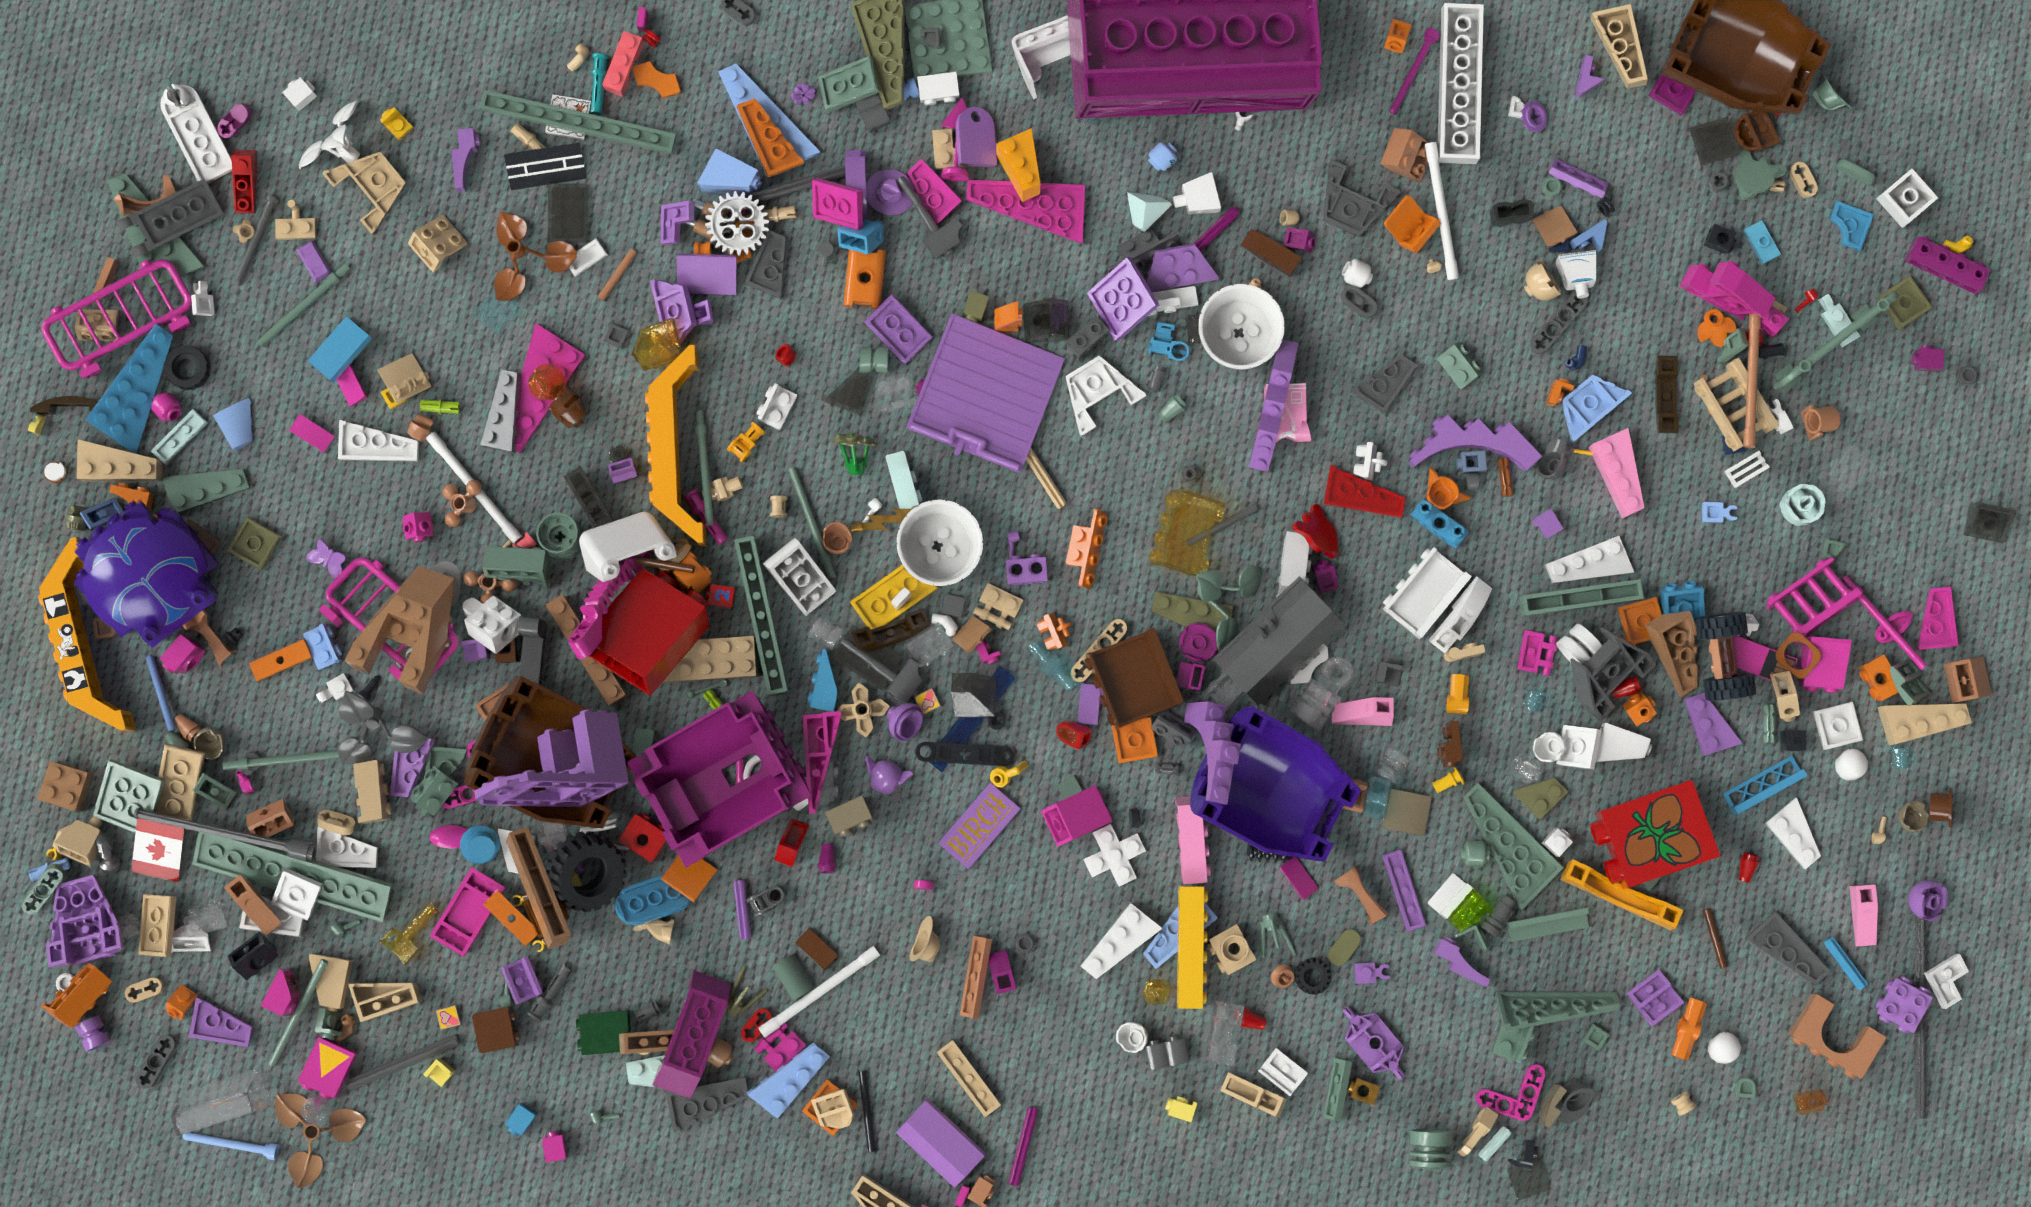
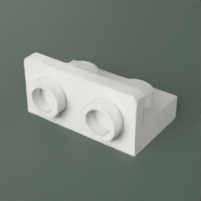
M776 383L773 387L770 386L765 395L767 397L765 404H761L757 411L759 421L781 431L798 395L780 387Z

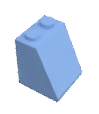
M715 149L697 182L703 193H729V195H734V191L737 192V195H741L742 192L745 195L754 191L757 192L762 184L757 169L718 149Z

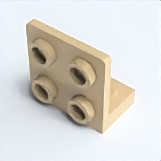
M441 215L415 230L408 244L434 273L440 268L445 258L467 245V241L448 219Z

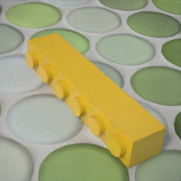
M1178 886L1177 1007L1182 1009H1203V1004H1206L1207 1000L1206 992H1203V984L1207 983V972L1203 971V963H1207V951H1203L1204 943H1207V931H1204V923H1207L1208 916L1207 911H1204V903L1208 901V892L1204 891L1203 886Z

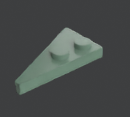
M432 747L426 761L425 774L433 766H436L441 772L452 778L466 756L467 749ZM422 808L421 816H428L429 812Z

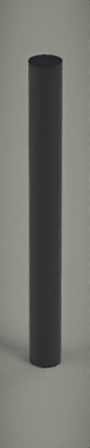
M866 1070L858 1071L865 1133L868 1152H874L876 1148Z

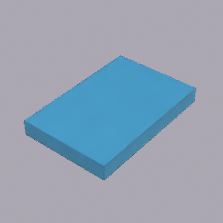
M346 316L309 358L308 362L334 383L371 341L372 337Z

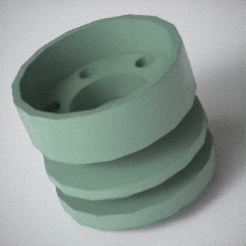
M556 512L547 515L541 520L537 527V540L550 557L555 560L564 561L572 559L580 552L579 539L582 531L572 517L565 513ZM561 535H564L565 538L560 542L558 539H561Z
M1410 1130L1409 1143L1418 1146V1150L1409 1151V1155L1418 1156V1159L1409 1160L1410 1166H1416L1425 1170H1440L1452 1167L1451 1161L1443 1160L1445 1157H1452V1153L1443 1151V1147L1452 1146L1451 1131Z

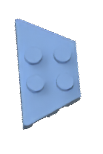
M1591 375L1561 400L1571 441L1577 440L1632 394L1631 391L1624 390L1611 382H1605L1601 378Z

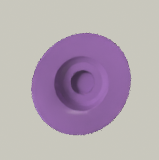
M891 169L881 170L873 174L866 183L868 204L875 211L885 215H898L908 210L912 202L897 181V179L904 176L914 191L912 182L905 174Z

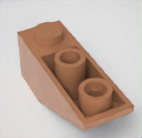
M239 875L224 887L238 906L266 936L282 924L281 920L247 877Z

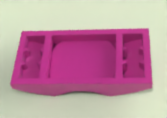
M471 867L431 932L430 937L464 957L492 914L483 903L496 890L503 895L506 887Z

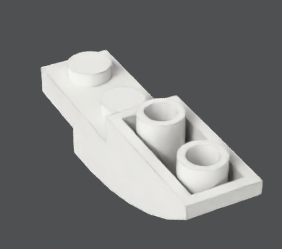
M1476 576L1452 605L1454 610L1430 637L1429 641L1446 653L1457 639L1461 640L1473 625L1483 609L1492 588Z

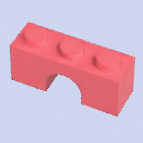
M623 31L602 84L605 91L624 97L630 82L631 68L635 61L638 62L645 44L642 37Z

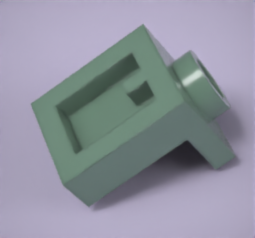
M319 1008L315 1032L322 1034L323 1039L334 1040V1037H342L343 1033L334 1030L337 1022V1012Z

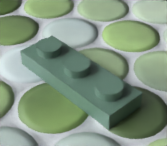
M1334 1058L1323 1118L1341 1122L1345 1098L1348 1092L1349 1077L1352 1071L1351 1061Z

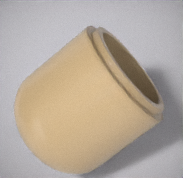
M1283 210L1281 212L1280 223L1283 226H1296L1299 223L1300 216L1297 211Z

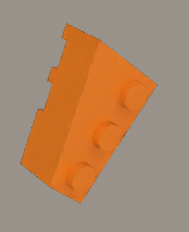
M90 963L70 979L71 984L64 991L59 989L55 993L57 997L49 1004L45 1002L41 1006L57 1021L69 1028L76 1026L82 1020L83 1014L94 1007L98 997L106 993L113 982Z

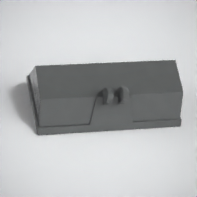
M1299 576L1221 650L1213 660L1256 705L1262 704L1265 706L1270 701L1267 697L1273 691L1278 694L1282 690L1280 685L1285 680L1291 682L1295 678L1292 673L1297 668L1303 670L1307 666L1305 661L1310 656L1316 658L1320 654L1317 651L1319 647L1323 644L1328 646L1332 642L1330 637L1335 632L1341 634L1345 630L1342 627L1345 623Z

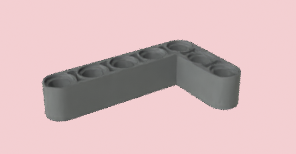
M520 616L518 620V634L523 636L519 676L541 685L547 622L541 618Z

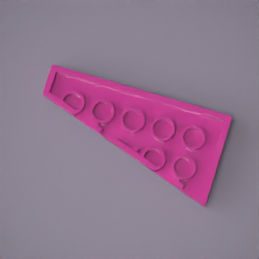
M967 180V201L1083 244L1085 185L1040 183V194L1022 202L1012 182Z
M535 323L522 370L520 399L517 400L519 417L516 418L518 432L517 437H515L514 446H516V452L518 453L522 452L548 413L549 405L562 392L585 358V354Z

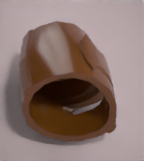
M571 387L565 388L548 407L556 419L568 428H572L575 425L579 428L584 424L582 420L587 415L586 409L580 397Z

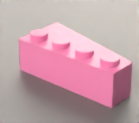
M1627 428L1588 447L1622 519L1644 508L1629 429Z
M1191 796L1175 798V805L1178 809L1176 816L1179 829L1178 839L1179 848L1181 849L1180 862L1183 884L1207 883V876H1211L1210 864H1206V857H1209L1208 844L1205 845L1204 837H1208L1207 825H1203V819L1191 811Z

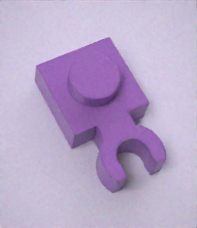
M1375 962L1354 964L1355 984L1376 983V977L1385 980L1389 979V975L1384 976L1382 974V969L1389 968V965L1382 964L1375 968Z

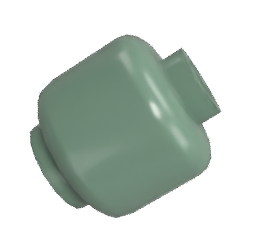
M1469 840L1465 842L1464 847H1460V859H1464L1466 866H1484L1486 862H1489L1490 849L1484 841Z

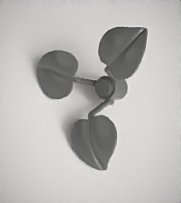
M349 691L344 692L339 706L340 717L351 724H356L360 721L364 722L365 730L360 741L352 736L341 742L338 755L343 763L356 764L370 760L372 748L369 744L364 743L368 730L376 729L380 725H382L388 739L392 740L391 748L399 753H411L418 750L426 742L427 735L410 725H399L392 730V735H390L385 725V719H381L382 712L378 707L372 706L359 695Z

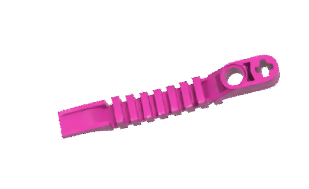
M651 550L618 561L620 571L617 577L606 582L598 579V584L592 587L593 591L589 592V598L584 600L586 605L580 607L583 613V620L568 639V643L578 659L591 655L603 638L602 613H608L605 605L611 604L609 597H614L613 591H618V586H622L623 582L627 583L635 577L632 569L637 574L644 566L636 564V557L649 558Z

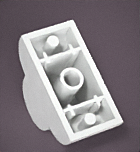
M793 538L763 563L805 616L836 592L835 588L796 538Z

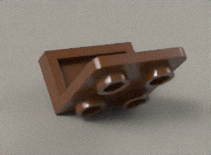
M512 1006L473 1014L472 1020L480 1053L519 1046L520 1033L518 1029L516 1030L515 1022L517 1018L515 1010H512Z

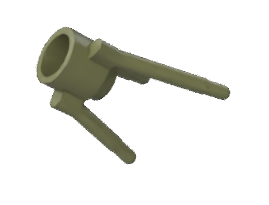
M746 965L742 967L734 983L725 1009L733 1017H736L739 1013L742 1015L747 1008L768 992V989H764L744 1006L742 999L750 989V986H746L738 997L734 996L747 968Z

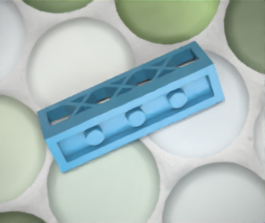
M1791 755L1722 793L1733 814L1736 815L1808 775L1804 769L1799 768ZM1790 761L1795 772L1790 775L1781 773L1783 765ZM1769 772L1777 774L1776 781L1772 785L1764 783L1766 774ZM1751 782L1760 784L1756 794L1747 792L1748 785ZM1733 792L1742 793L1741 802L1734 805L1729 795Z

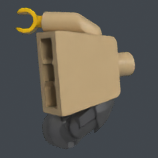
M92 817L87 824L76 820L71 825L60 829L52 845L54 848L49 849L46 853L49 858H52L55 853L53 861L61 860L62 856L65 855L91 867L99 852L101 857L99 859V867L105 874L116 873L121 865L118 856L111 852V849L113 850L112 841L99 830L102 821L97 817Z

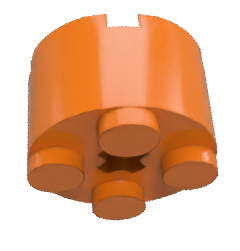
M690 551L679 563L695 566L693 574L669 569L666 571L668 575L671 573L674 575L673 580L685 594L689 591H695L699 594L711 583L710 575L712 573L705 565L701 567L696 562L698 560L696 556Z

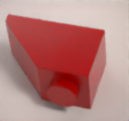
M793 818L790 819L778 844L774 858L775 861L793 867L808 831V824Z

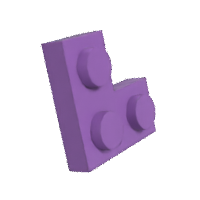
M683 201L661 205L662 245L680 243V224L694 221L695 202Z

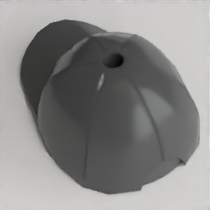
M1553 439L1548 443L1537 464V473L1541 477L1554 480L1559 478L1567 467V460L1565 458L1567 442L1565 440Z

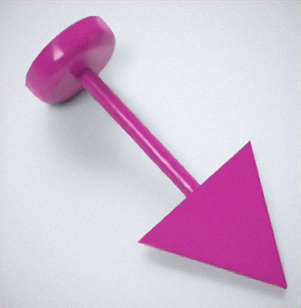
M963 98L959 100L940 126L956 129L957 117L967 109ZM956 140L954 166L944 168L941 177L952 182H964L968 180L969 173L966 169L958 167Z

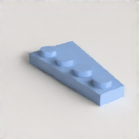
M1204 903V911H1207L1208 917L1207 923H1204V929L1217 919V916L1206 903ZM1178 906L1143 952L1155 969L1178 951Z
M812 1043L793 1057L792 1061L785 1066H781L777 1069V1072L769 1078H765L760 1082L761 1084L746 1093L778 1119L830 1056L815 1043Z

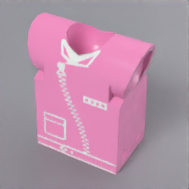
M1306 383L1289 384L1276 443L1284 438L1291 439L1294 442H1311V435L1307 424ZM1268 384L1264 386V402L1268 389Z

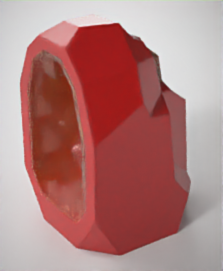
M1063 721L1057 725L1056 734L1063 743L1080 750L1089 743L1092 730L1074 721Z

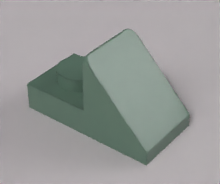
M204 773L192 790L225 810L236 794L234 790Z

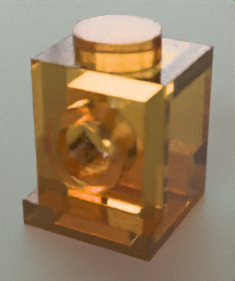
M1818 1089L1793 1094L1796 1112L1800 1115L1824 1110L1823 1105L1827 1104L1825 1094L1821 1093ZM1814 1098L1815 1104L1813 1106H1811L1809 1103L1810 1099Z

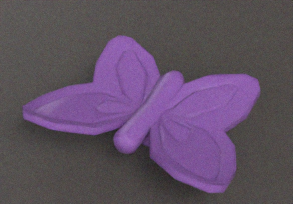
M319 539L317 549L309 552L306 559L311 563L319 564L323 562V567L328 565L330 575L336 579L342 572L341 563L345 561L346 556L343 553L334 552L333 549L329 550L328 545L322 539Z

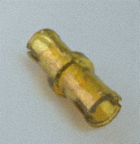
M430 902L427 903L418 915H414L413 921L401 932L406 938L408 937V940L411 941L422 928H425L427 922L438 912V909L434 905L431 906Z

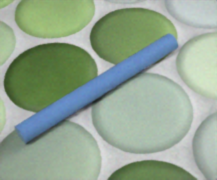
M148 656L146 661L168 732L175 731L176 726L154 656Z

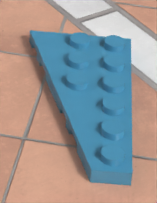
M157 324L152 327L85 419V421L134 454L137 453L173 335Z

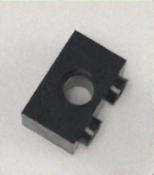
M259 931L227 957L232 968L247 981L266 965L273 962L279 955L274 944Z

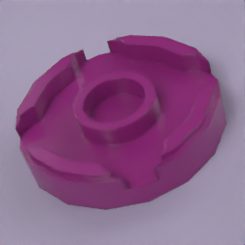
M1196 622L1189 624L1183 629L1179 638V647L1182 654L1194 662H1203L1213 657L1218 649L1216 631L1206 623Z

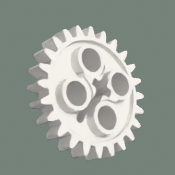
M734 191V195L731 197L729 193H726L725 200L719 196L720 203L713 201L715 209L708 208L712 215H706V219L710 222L706 223L705 227L711 229L706 234L713 235L710 242L717 241L715 248L723 246L722 253L729 249L730 255L737 251V255L740 256L741 251L744 250L745 254L748 255L749 248L755 251V244L758 246L762 245L759 239H766L763 232H768L769 229L764 227V225L769 224V220H764V218L768 216V213L761 212L764 209V205L758 207V199L754 202L751 201L752 195L745 198V193L742 192L741 196L738 197L737 192ZM749 209L752 215L749 218H744L741 215V211ZM724 210H729L732 213V217L724 219L721 213ZM736 219L739 220V223H746L750 221L755 222L754 225L740 224L739 228H736L734 224L726 226L719 225L720 223H734ZM746 228L753 231V235L749 238L742 235V231ZM729 229L734 235L732 238L726 239L722 235L723 231Z

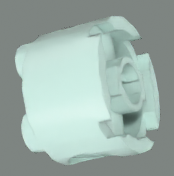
M1800 484L1783 495L1780 508L1788 522L1795 526H1801L1818 520L1824 513L1826 502L1822 491L1816 486Z

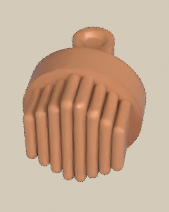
M418 413L415 420H411L407 433L419 441H425L432 431L430 427L434 420Z

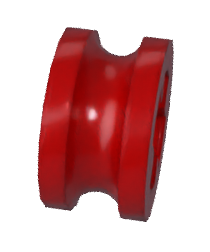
M647 29L645 31L646 35H642V39L653 48H656V43L660 42L661 39Z

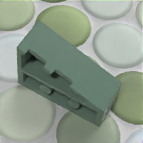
M498 545L486 546L483 561L485 577L504 581H511V578L522 580L524 585H529L532 582L542 584L541 588L548 589L550 564L546 550L537 547L523 549L518 546L512 548Z

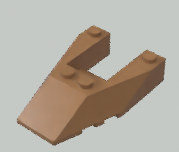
M418 566L353 642L345 661L352 668L370 674L386 639L412 647L413 650L398 681L405 688L423 694L448 641L447 634L451 620L450 609L451 603H453L455 579Z

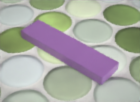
M1402 849L1382 855L1406 932L1426 926Z

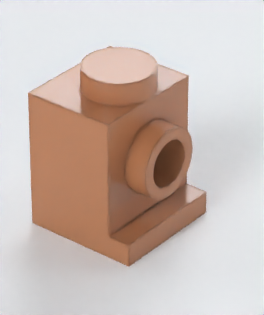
M986 1174L984 1177L979 1175L967 1198L981 1207H986L987 1203L984 1200H989L995 1190L992 1187L995 1180Z

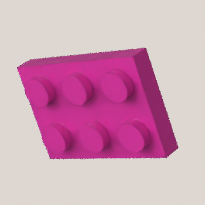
M820 178L812 180L814 218L855 230L863 228L862 190Z

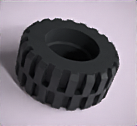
M583 831L576 832V836L570 834L564 842L560 841L557 844L558 848L551 851L550 856L552 857L551 860H547L546 867L549 870H546L555 896L567 907H571L578 912L581 910L591 912L592 908L597 911L602 909V905H609L611 903L610 900L613 897L617 898L619 895L618 890L620 888L623 889L625 884L623 878L627 876V871L623 869L627 866L626 861L623 859L622 852L603 835L587 831L586 834ZM599 857L600 869L597 876L584 886H573L572 875L576 866L586 858Z

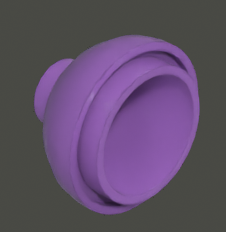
M913 703L891 707L887 712L888 727L891 735L898 741H907L919 732L923 723L922 709Z

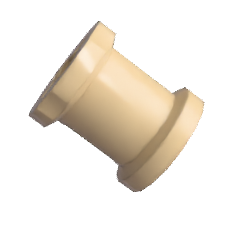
M770 496L772 501L770 517H787V496Z

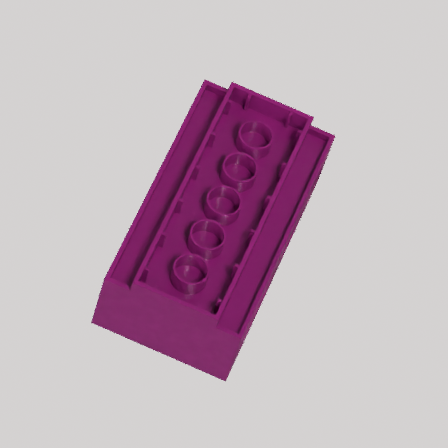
M1066 0L1075 119L1304 110L1312 104L1322 91L1320 78L1322 55L1317 0Z

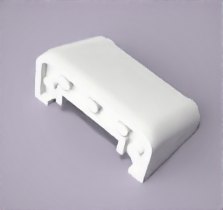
M640 512L587 530L582 533L579 539L586 571L602 582L617 577L620 571L618 561L654 550L656 556L661 560L677 557L673 543L655 517L648 512Z

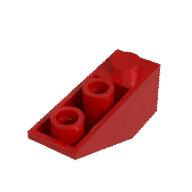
M237 149L231 155L235 213H255L258 169L257 150Z

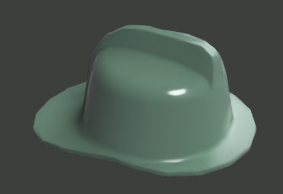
M1823 75L1826 80L1813 92V96L1819 105L1827 110H1835L1847 105L1855 111L1833 88L1826 76Z

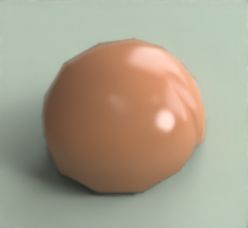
M833 522L824 528L822 542L830 553H845L851 547L852 534L845 524Z

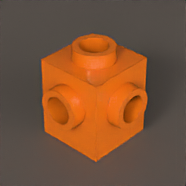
M1643 692L1634 694L1629 698L1628 702L1622 705L1636 726L1643 722H1649L1657 714L1653 708L1656 706L1655 702L1650 696L1646 697Z

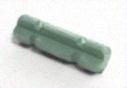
M1766 704L1763 707L1765 713L1764 743H1775V705Z

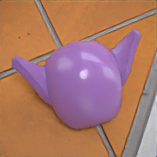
M869 756L865 757L868 772L871 776V786L877 792L891 794L913 775V771H901V768L891 761L882 760L876 763Z

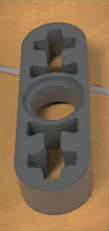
M162 1035L156 1041L136 1077V1083L140 1088H151L157 1082L177 1046L174 1036ZM163 1040H170L169 1044L171 1045V1047H166L163 1051V1053L167 1054L166 1056L160 1052H156L157 1049L159 1051L163 1049ZM154 1056H159L162 1060L158 1068L154 1067L151 1063ZM150 1070L156 1071V1074L151 1073L149 1076L151 1082L143 1084L144 1079H142V1076H147Z

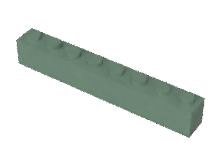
M753 535L736 539L734 542L768 696L789 693L756 538Z

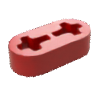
M758 1009L743 1026L741 1037L744 1041L753 1042L762 1034L758 1028L766 1022L762 1021L759 1025L756 1022L760 1018L758 1016L759 1013L763 1014L766 1012L768 1014L766 1018L768 1020L772 1018V1014L768 1009ZM755 1025L757 1027L753 1032L755 1037L750 1036L747 1038L745 1029H751Z

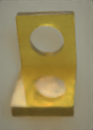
M394 927L379 941L382 945L391 949L405 965L419 952V949L413 942ZM396 934L393 941L387 942L391 935Z

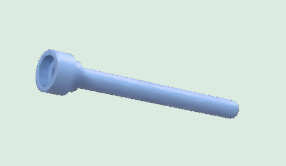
M190 1132L183 1134L184 1140L260 1153L270 1160L277 1159L280 1148L279 1144L275 1143L262 1146Z

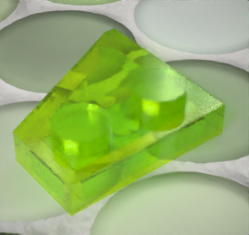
M1472 889L1457 908L1452 911L1447 920L1458 931L1462 932L1470 925L1479 922L1481 915L1486 912L1491 914L1493 908L1477 891Z

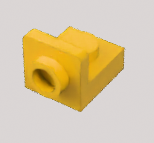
M395 107L387 109L380 119L384 126L399 141L414 128Z

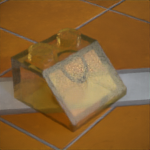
M672 317L641 329L631 355L644 371L652 368L656 369L666 363H672L678 357L681 344L674 318Z

